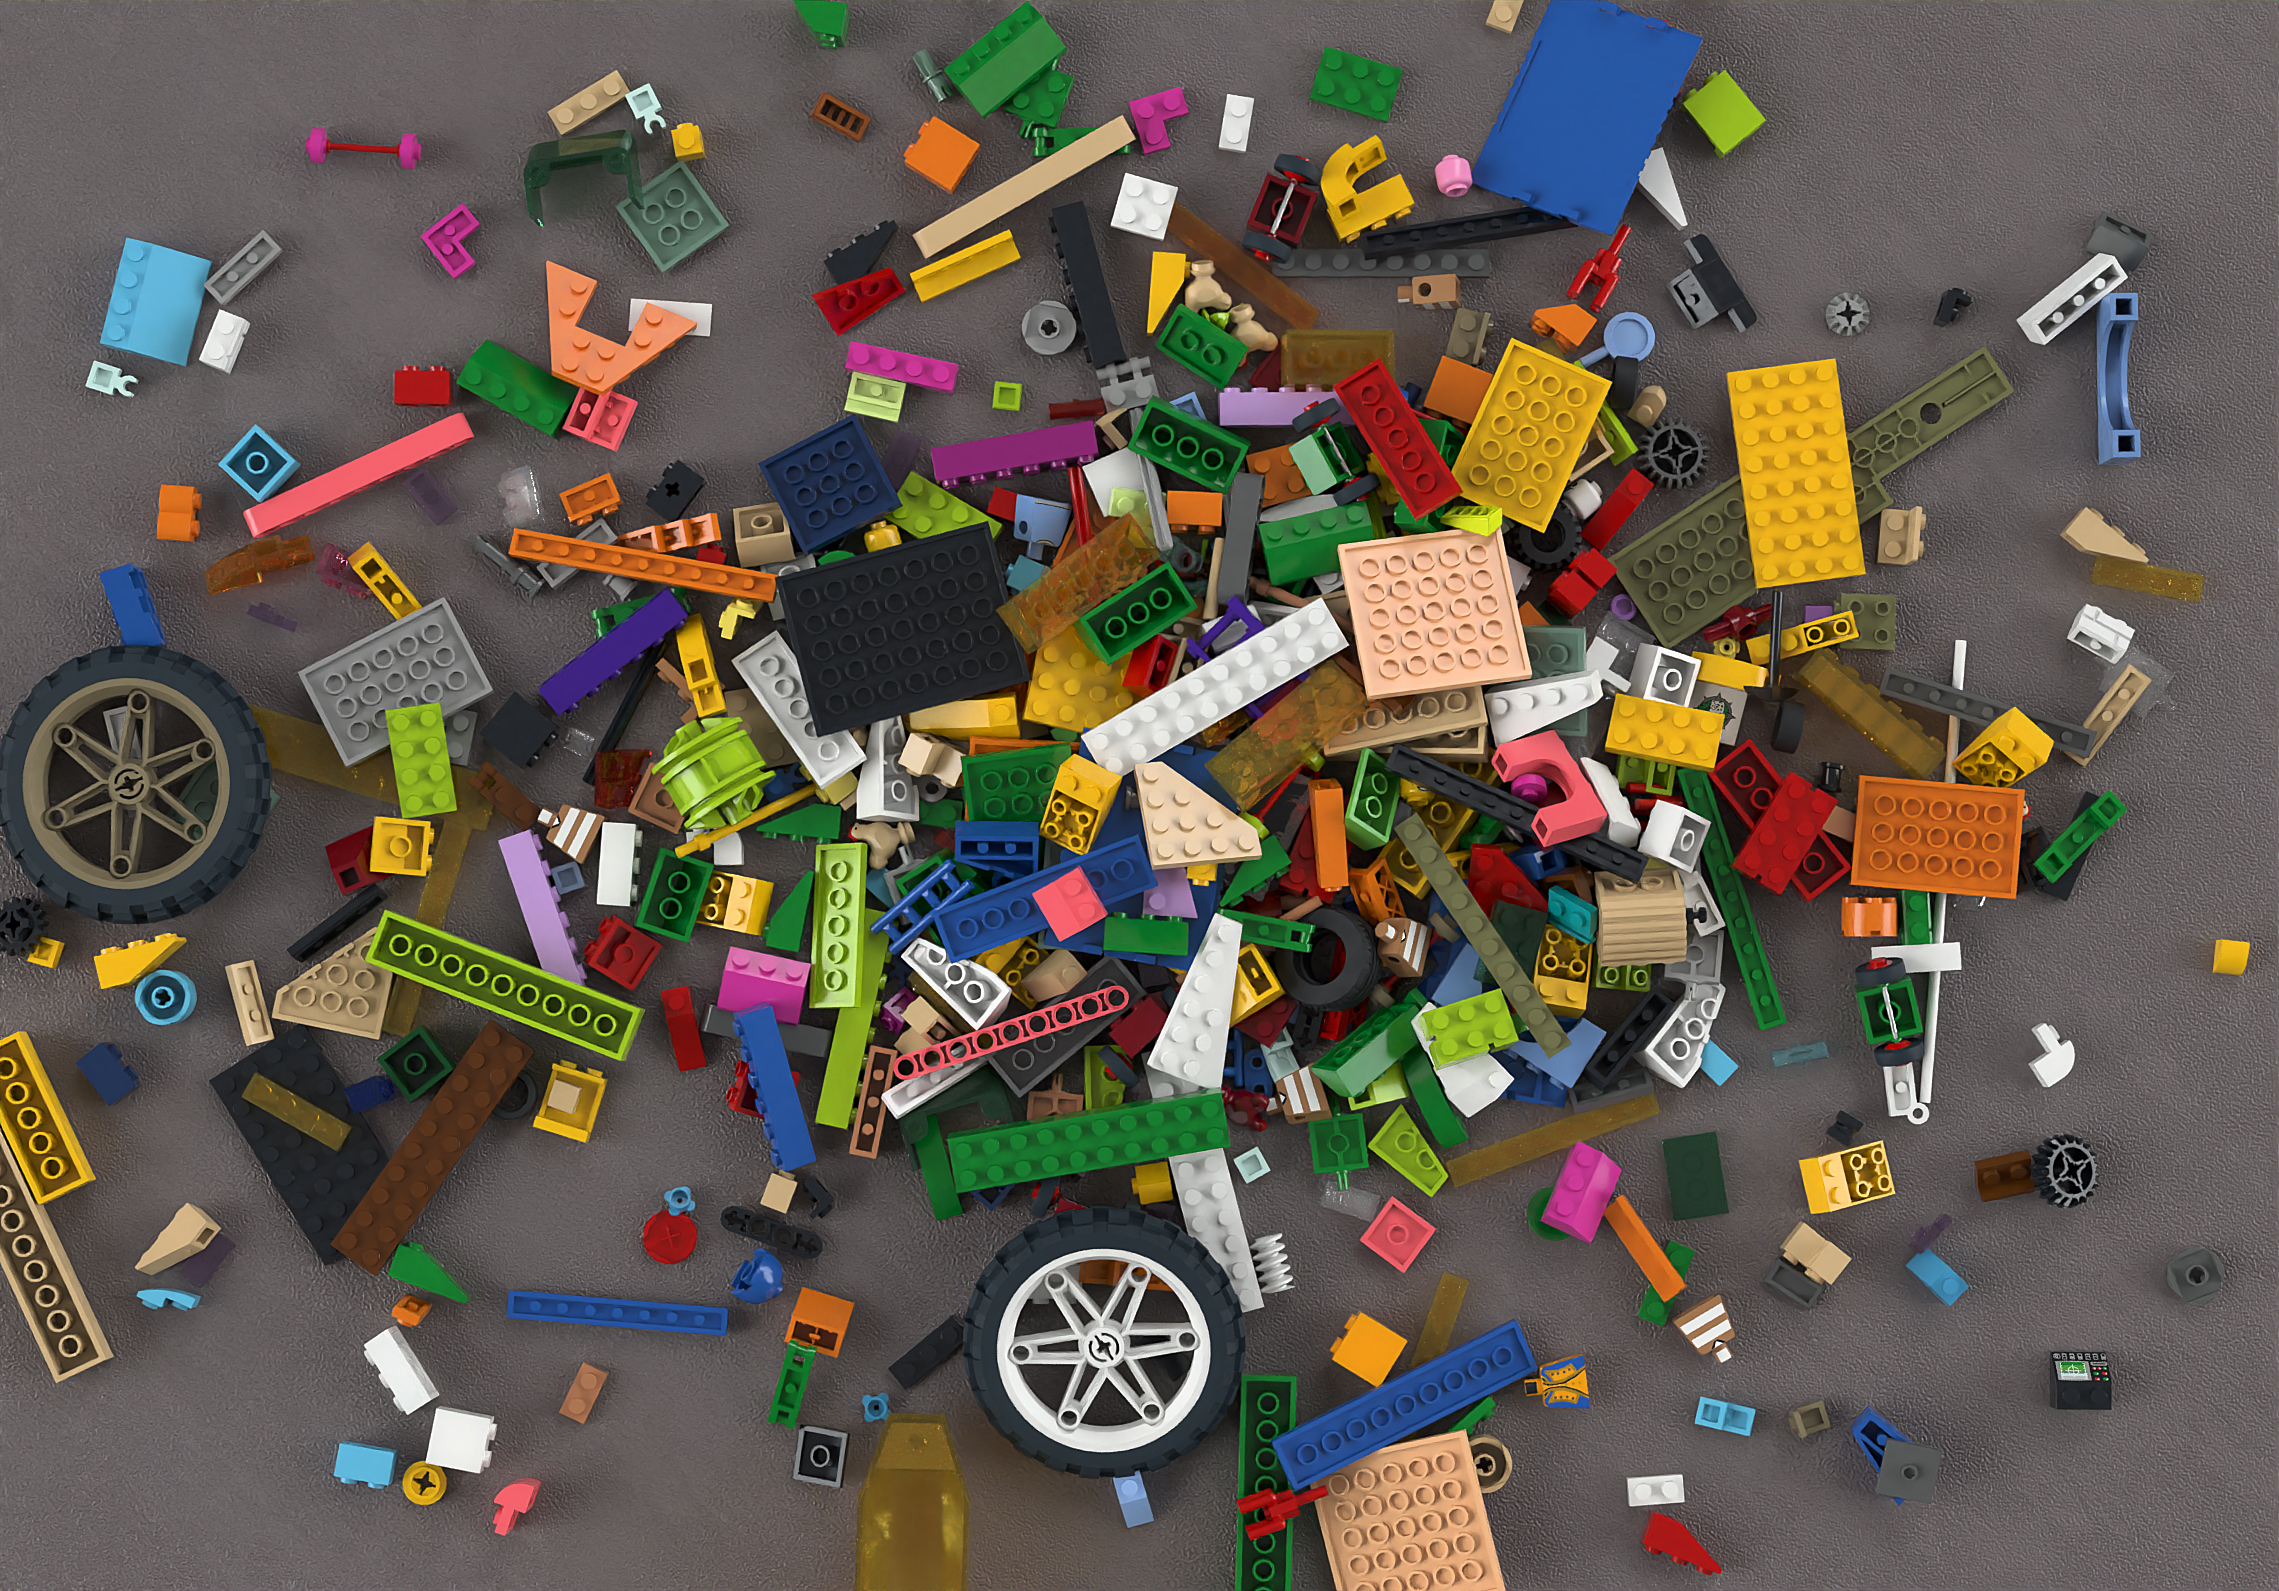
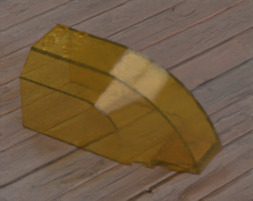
M889 1413L858 1495L854 1591H969L971 1501L945 1414Z

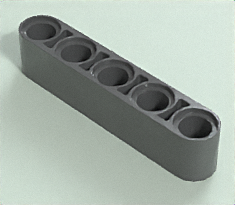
M1236 473L1217 590L1218 604H1226V601L1233 594L1245 606L1247 604L1258 537V525L1260 524L1264 498L1265 475Z
M704 1004L699 1030L741 1039V1037L736 1035L733 1028V1021H735L733 1012L717 1009V1005ZM777 1022L784 1049L829 1059L835 1031L799 1023L798 1026H792Z

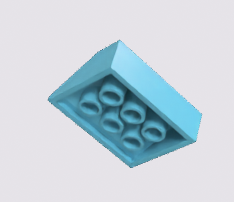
M126 238L100 344L110 349L186 367L206 290L203 284L208 281L212 261L155 244Z

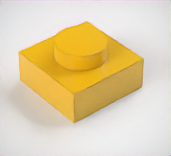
M41 936L40 940L43 945L35 944V953H30L27 961L56 969L65 943Z

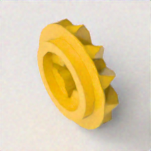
M419 1461L412 1464L406 1470L402 1481L403 1490L412 1502L419 1505H429L438 1501L444 1494L447 1477L442 1467L428 1464L426 1461ZM429 1472V1481L436 1485V1487L428 1486L421 1494L422 1484L414 1480V1478L422 1479Z

